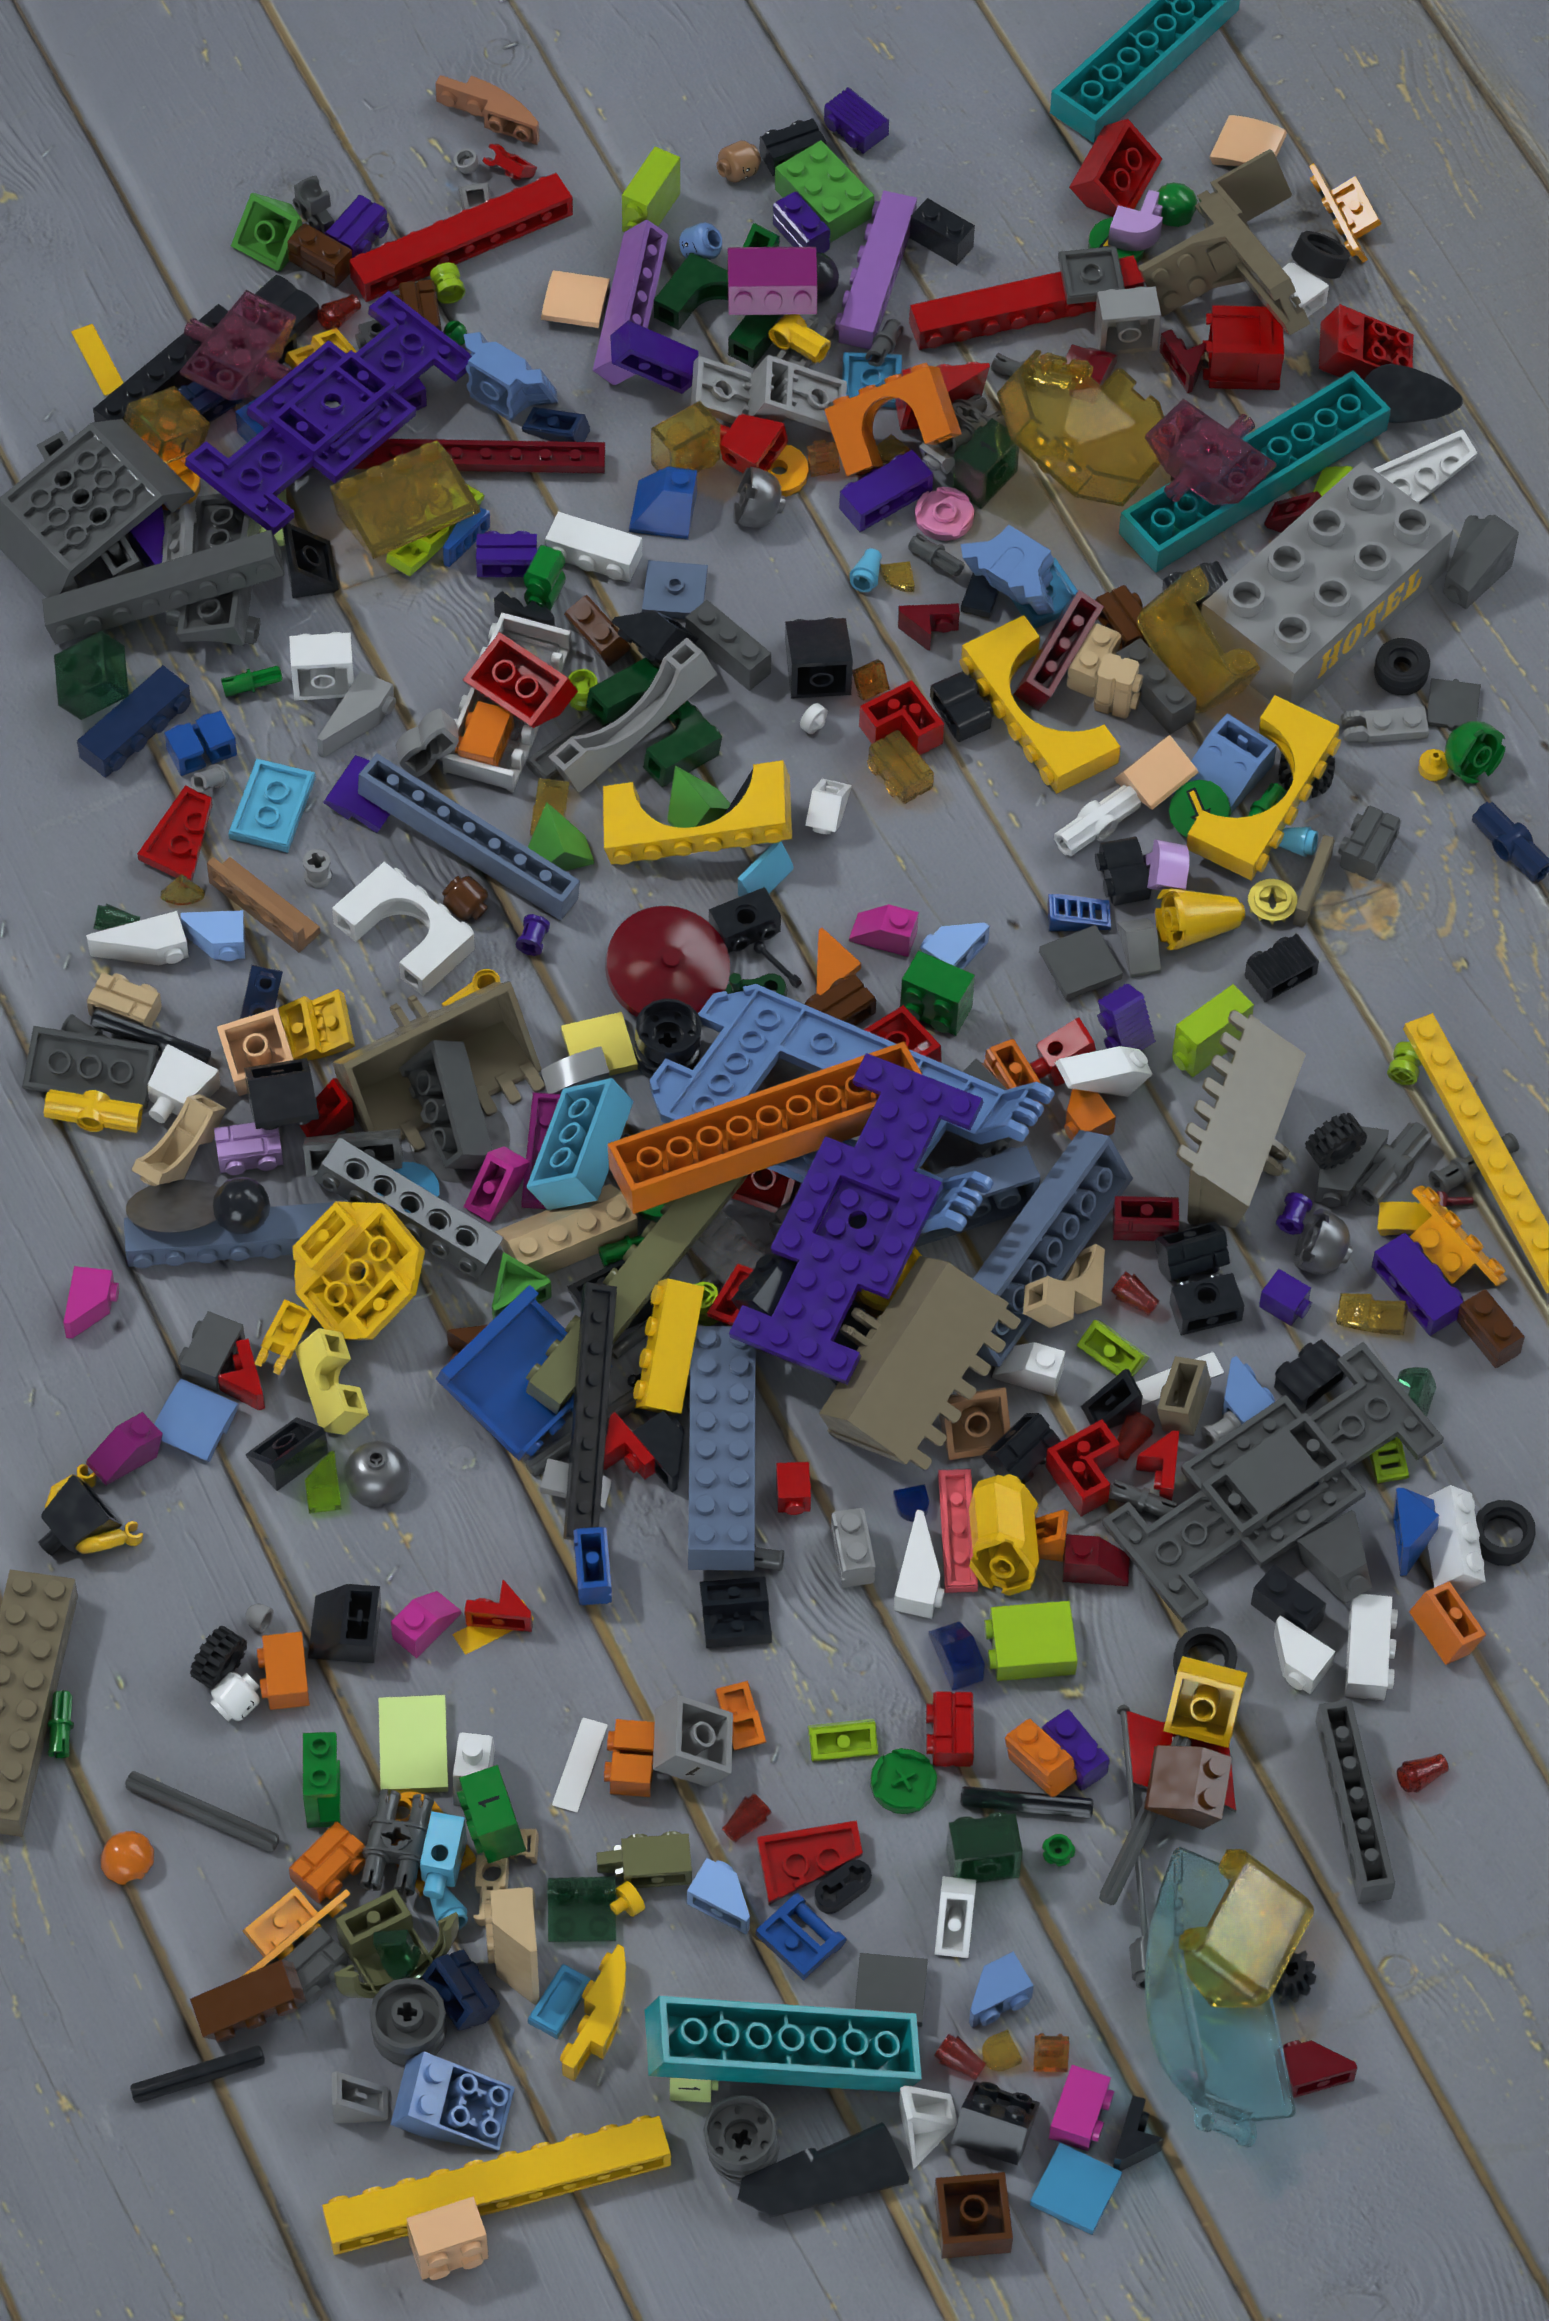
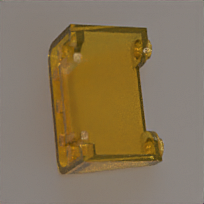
M1200 566L1184 573L1142 608L1137 617V625L1151 650L1197 699L1195 713L1206 712L1243 693L1261 670L1253 655L1245 649L1237 648L1225 654L1196 606L1195 602L1205 597L1209 590L1208 580Z
M1227 1849L1220 1861L1219 1872L1225 1879H1232L1207 1927H1195L1184 1930L1179 1936L1171 1954L1211 2007L1252 2008L1262 2005L1272 1995L1315 1910L1304 1894L1246 1850Z

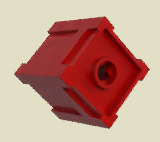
M1212 305L1211 313H1206V325H1210L1208 340H1203V343H1206L1209 369H1203V380H1209V388L1279 390L1284 360V337L1281 324L1266 306Z

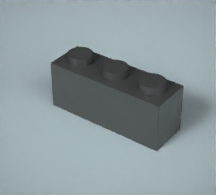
M708 600L704 601L685 617V628L699 638L695 645L747 690H752L771 674V652Z
M1141 638L1116 653V655L1121 656V659L1129 658L1138 661V674L1143 675L1139 691L1141 692L1140 702L1169 734L1174 733L1194 720L1197 699Z
M400 1129L305 1137L303 1150L306 1177L316 1176L321 1163L339 1137L391 1169H400L403 1165Z

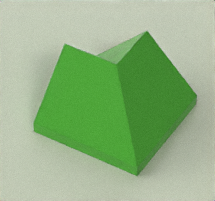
M251 193L231 246L278 272L282 271L289 262L287 242L302 225V219L292 204L257 193Z

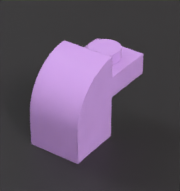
M1148 190L1141 211L1118 205L1110 226L1108 246H1116V248L1128 251H1141L1153 246L1161 236L1163 217H1160L1163 206L1158 204L1160 192Z
M1155 839L1152 852L1143 856L1144 863L1147 869L1150 870L1147 888L1160 891L1169 888L1186 890L1189 871L1188 847L1182 844Z

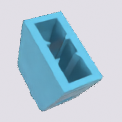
M431 1811L420 1861L421 1879L425 1882L423 1894L426 1897L442 1899L445 1886H456L467 1845L465 1817Z

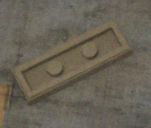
M1323 835L1296 905L1293 925L1304 927L1307 923L1333 854L1334 837Z

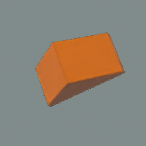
M1065 1509L1035 1518L1039 1559L1063 1562L1069 1514Z

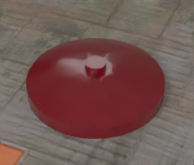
M655 906L634 913L616 929L607 948L605 972L613 995L635 1017L651 1002L665 998L687 1003L699 1013L713 993L726 990L730 976V959L722 937L704 918L680 907Z

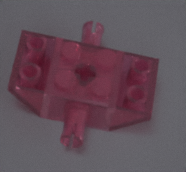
M246 290L215 328H211L197 319L191 318L190 322H187L184 334L202 342V345L180 370V375L230 401L248 398L265 376L278 382L293 370L277 361L282 356L295 323L296 315Z
M1183 398L1145 434V439L1164 470L1175 478L1164 488L1167 497L1170 499L1176 494L1172 501L1178 502L1191 489L1212 505L1239 503L1277 464L1242 440L1255 428L1253 420L1249 417L1244 422L1247 415L1241 414L1230 427L1225 428Z

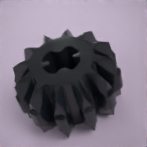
M1293 1944L1289 1946L1286 1952L1278 1945L1275 1947V1954L1268 1951L1264 1954V1963H1260L1258 1967V1972L1262 1975L1259 1978V1985L1268 1987L1266 1992L1268 1997L1277 1993L1280 2003L1285 2001L1286 1996H1289L1296 2003L1299 2000V1994L1307 1996L1310 1993L1311 1988L1309 1985L1315 1984L1316 1975L1312 1973L1315 1969L1314 1961H1306L1308 1955L1306 1950L1296 1954Z

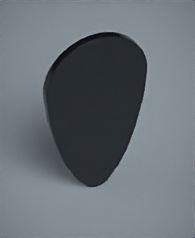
M1397 364L1381 365L1372 370L1364 380L1391 408L1389 423H1408L1437 419L1454 412L1463 404L1462 396L1444 380L1411 367Z

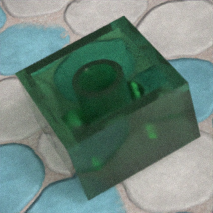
M993 418L985 426H979L974 432L972 439L966 445L962 444L955 452L953 488L965 493L970 498L969 501L982 509L1017 473L1020 436Z
M103 631L54 655L58 706L80 720L129 696L125 646Z
M996 1812L988 1817L978 1819L966 1816L957 1818L954 1822H949L946 1852L951 1877L974 1879L976 1883L1019 1878L1023 1850L1016 1813L1007 1815L1005 1812Z

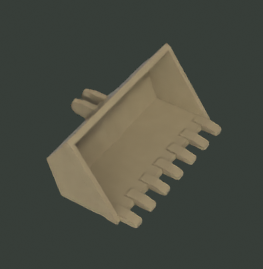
M510 981L504 983L494 982L439 1010H432L428 1013L417 997L412 995L407 998V1002L416 1019L409 1021L397 1003L391 1005L390 1011L399 1025L398 1028L394 1029V1032L332 1062L336 1077L353 1103L354 1117L363 1131L400 1129L401 1140L406 1139L414 1152L425 1149V1143L419 1132L431 1126L429 1123H424L420 1115L423 1110L418 1099L412 1098L409 1092L411 1083L408 1077H402L399 1068L433 1040L464 1042L474 1083L477 1087L479 1102L486 1116L497 1113V1107L491 1096L500 1091L503 1092L511 1105L520 1102L521 1095L515 1084L525 1079L535 1093L545 1089V1084L539 1075L542 1069Z
M1236 1010L1230 1012L1228 1021L1237 1030L1242 1032L1240 1040H1237L1227 1032L1223 1033L1220 1038V1044L1234 1055L1230 1063L1218 1054L1213 1056L1211 1066L1225 1077L1223 1085L1210 1077L1205 1078L1202 1085L1203 1089L1216 1099L1215 1106L1213 1108L1203 1100L1196 1101L1194 1111L1203 1120L1208 1122L1207 1127L1203 1130L1193 1122H1190L1185 1129V1133L1199 1145L1197 1153L1185 1145L1179 1146L1176 1153L1177 1157L1191 1168L1187 1221L1191 1225L1215 1221L1220 1226L1236 1228L1250 1206L1262 1171L1273 1176L1282 1175L1284 1167L1274 1158L1286 1160L1290 1152L1288 1148L1275 1139L1306 1053L1262 1024L1253 1015L1250 1014L1246 1018Z
M919 1256L883 1314L879 1315L877 1320L858 1308H854L851 1312V1316L857 1322L870 1330L866 1337L849 1325L845 1324L842 1326L840 1333L859 1346L857 1351L860 1352L861 1358L848 1385L839 1382L819 1413L828 1427V1433L835 1438L907 1465L910 1461L923 1470L928 1469L932 1459L917 1449L923 1438L937 1446L944 1444L947 1436L932 1425L938 1414L952 1423L958 1422L962 1413L949 1404L947 1400L953 1391L968 1400L973 1398L976 1388L962 1379L964 1373L969 1367L979 1375L986 1376L991 1370V1365L976 1354L983 1344L996 1353H1001L1006 1343L991 1332L997 1321H999L1011 1330H1015L1021 1322L1020 1318L1006 1309L1009 1304L1007 1301L991 1293L950 1262Z

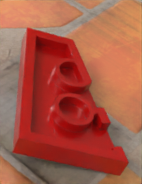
M185 785L137 853L138 860L192 885L213 805L212 798Z
M857 1820L757 1837L768 1905L839 1869L846 1863L860 1858L863 1851Z

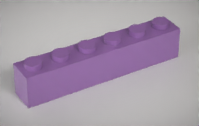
M884 190L881 200L875 201L872 210L874 221L873 224H867L864 240H867L866 245H861L858 251L857 262L859 266L858 268L853 267L851 272V290H846L842 302L844 311L837 314L835 330L839 331L838 343L869 350L872 347L873 338L879 332L910 237V218L917 210L916 197Z
M645 220L624 232L593 371L614 386L636 374L612 364L610 335L628 320L648 329L668 234L649 220Z

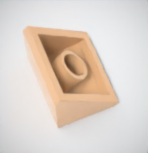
M1168 735L1114 779L1120 786H1131L1137 792L1140 801L1153 810L1199 772L1171 735Z

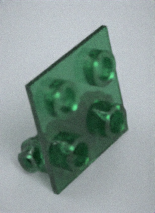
M615 1877L548 1878V1942L616 1941V1915L609 1905L616 1900Z

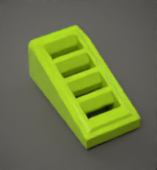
M1395 1437L1369 1455L1377 1484L1409 1478L1403 1444L1398 1437ZM1388 1451H1394L1395 1453L1385 1456H1379V1453ZM1398 1464V1467L1382 1469L1381 1465Z

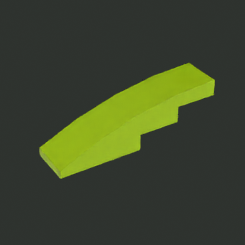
M462 481L458 482L426 507L425 516L407 530L405 540L387 553L386 563L410 577L444 546L466 506L469 503L479 506L484 500L485 495Z

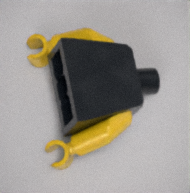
M81 1464L77 1467V1475L71 1474L51 1486L45 1510L41 1514V1518L51 1530L38 1542L41 1548L50 1556H53L63 1545L76 1554H89L123 1545L124 1542L129 1546H137L142 1542L143 1533L138 1535L129 1533L138 1529L137 1522H128L124 1531L119 1529L122 1524L92 1489L97 1481L96 1474L93 1472L91 1475L86 1476L88 1474V1466L86 1464Z

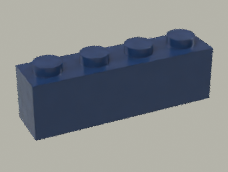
M162 665L77 740L79 758L105 778L113 771H118L133 753L139 752L145 747L151 737L156 733H161L177 714H182L187 710L191 703L189 685Z

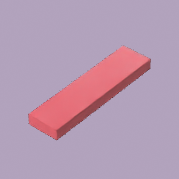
M971 1469L938 1470L945 1593L978 1592V1578L969 1567L973 1556L969 1506L972 1498Z

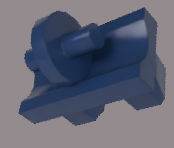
M251 964L240 1019L275 1009L283 971Z

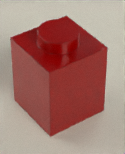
M809 1462L776 1463L778 1513L785 1512L789 1515H799L803 1512H810Z

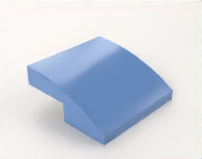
M180 1379L164 1404L154 1425L163 1433L161 1441L210 1462L222 1434H227L240 1404L184 1379Z

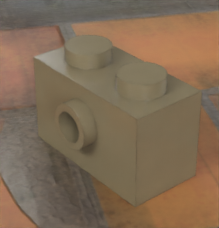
M1175 1356L1166 1384L1162 1387L1160 1402L1157 1407L1163 1431L1171 1432L1174 1430L1179 1431V1434L1194 1436L1211 1386L1206 1361Z

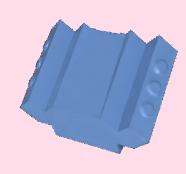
M481 332L464 334L466 348L472 352L470 354L472 357L466 365V371L469 375L467 389L471 398L510 422L518 413L529 406L558 403L556 388L541 369L533 370L524 358L497 342H488Z
M1009 524L999 535L990 541L960 544L962 557L975 576L984 575L992 587L1019 604H1031L1038 615L1055 613L1052 598L1047 595L1048 591L1046 590L1053 579L1050 572V566L1054 563L1051 550Z

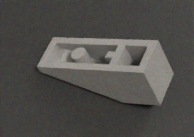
M360 671L318 736V755L323 758L379 725L386 714L390 715L396 704L393 684Z

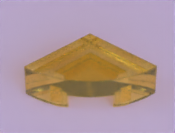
M892 434L877 445L882 463L886 464L890 463L897 455H904L911 451Z
M910 561L880 565V573L888 585L900 591L914 592L915 585Z
M181 874L161 891L160 899L175 905H189L202 900L205 896V891Z

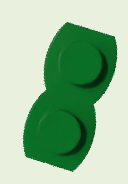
M544 545L539 546L523 579L527 588L524 594L527 605L533 600L540 607H546L551 611L566 581L562 570L565 565V557L561 551Z

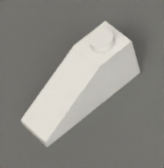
M177 911L86 935L89 954L92 957L158 966L167 963L175 964L182 959L189 958L187 940Z
M1122 1046L1061 1058L1055 1062L1068 1088L1129 1097L1153 1075L1147 1064V1057L1140 1049Z
M917 1510L894 1596L893 1610L932 1619L935 1607L941 1609L945 1589L940 1588L941 1575L924 1512Z

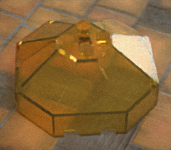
M1035 350L997 392L1011 440L1030 456L1044 473L1050 474L1074 497L1123 507L1175 449L1160 402L1151 394L1145 400L1133 389L1137 381L1122 368H1117L1101 386L1090 377L1093 373V366L1088 361L1072 359L1069 364H1066V357L1049 352L1040 355L1041 351Z

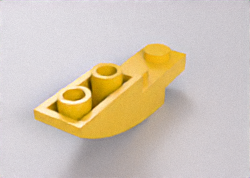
M617 1944L612 1954L607 1952L599 1966L601 1973L596 1981L590 1980L582 1994L584 2012L586 2014L578 2025L577 2033L579 2035L573 2044L569 2042L565 2046L560 2056L562 2075L572 2081L576 2080L591 2053L604 2059L619 2027L626 1993L624 1947Z

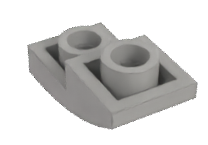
M923 442L919 446L923 456L922 461L933 471L939 469L945 474L951 471L958 477L964 471L965 466L962 461L947 453L939 445H929Z

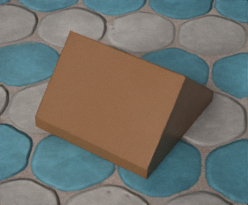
M1005 1387L976 1391L973 1398L969 1400L960 1394L950 1395L947 1402L961 1411L960 1419L958 1422L952 1423L939 1415L942 1433L947 1436L945 1447L949 1460L983 1455L1010 1429Z

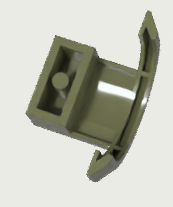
M396 1889L336 1918L338 1939L353 1963L334 1973L336 1987L341 1994L347 1997L374 1998L382 1987L394 1980L404 1978L422 1980L423 1974L433 1960L446 1955L453 1945L459 1931L457 1912L438 1921L439 1937L429 1953L414 1930L412 1914ZM359 1974H360L361 1978L363 1979L364 1983H363V1982H360V1980H359Z

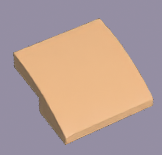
M1229 115L1210 154L1211 162L1213 165L1240 166L1269 149L1277 157L1287 132L1279 126L1262 120Z
M553 270L545 295L541 320L599 328L604 314V303L610 289V279Z

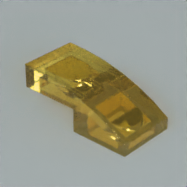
M539 778L530 836L535 831L546 802L565 817L570 787L568 781Z
M1341 1293L1336 1322L1338 1325L1366 1332L1404 1335L1408 1305L1406 1301L1374 1300L1372 1294Z

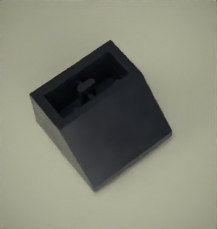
M655 610L618 616L612 620V623L619 628L618 635L630 644L633 642L640 647L638 651L651 661L655 660L660 665L663 658L684 639L688 638L694 644L699 639L678 621Z
M307 1058L244 1068L248 1100L256 1129L273 1130L280 1125L292 1123L304 1125L311 1122V1120L319 1119L312 1075Z
M345 1584L315 1596L308 1659L375 1663L381 1612L380 1586Z
M974 2081L961 2107L951 2144L1018 2165L1025 2150L1040 2102L1032 2100L1029 2095L1024 2093H1010L1001 2090L991 2082L979 2083Z

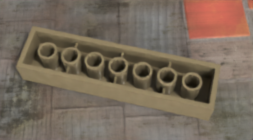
M9 1570L0 1608V1834L23 1837L47 1734V1722L50 1720L52 1712L53 1693L57 1690L78 1599L74 1578Z

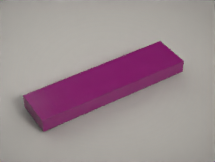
M533 1092L526 1159L530 1163L524 1174L522 1208L546 1209L527 1189V1184L561 1094Z

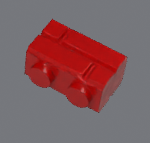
M936 1691L933 1693L932 1704L926 1703V1724H932L933 1734H926V1754H933L934 1766L950 1767L954 1765L955 1767H971L974 1760L973 1693Z

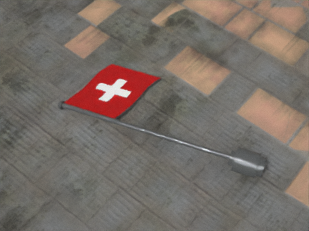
M1121 1705L1118 1707L1117 1713L1121 1715L1132 1827L1137 1817L1134 1785L1144 1789L1148 1788L1154 1747L1157 1745L1171 1746L1176 1734L1163 1731L1165 1722L1130 1712L1128 1706ZM1189 1738L1193 1747H1205L1230 1756L1229 1747ZM1231 1766L1224 1808L1236 1813ZM1140 1852L1135 1863L1142 1937L1137 1938L1129 1946L1132 1979L1136 1981L1138 1988L1151 1990L1163 1985L1166 1969L1163 1943L1148 1935Z

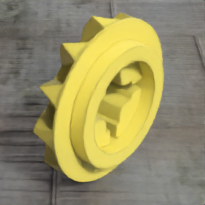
M1265 879L1259 881L1251 888L1247 903L1250 906V913L1256 914L1259 921L1264 919L1273 924L1275 921L1280 920L1285 922L1290 915H1294L1297 895L1288 883L1278 879ZM1271 894H1273L1276 902L1274 909H1271L1268 903Z

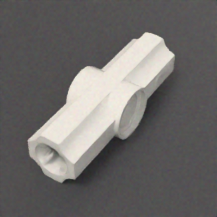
M1123 785L1102 801L1093 800L1086 804L1075 820L1054 834V840L1058 845V849L1065 856H1073L1095 839L1102 841L1108 838L1115 831L1119 822L1141 807V801L1137 796V792L1131 786Z

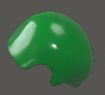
M1175 182L1162 185L1157 191L1160 192L1158 204L1163 206L1160 216L1163 217L1162 223L1173 227L1189 224L1196 211L1195 205L1198 201L1194 190L1185 184Z

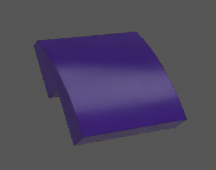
M355 755L323 803L347 820L352 816L375 833H378L390 816V813L358 794L359 773L370 760Z

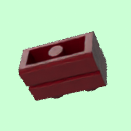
M1115 1196L1112 1216L1113 1240L1155 1241L1157 1237L1178 1232L1179 1197Z

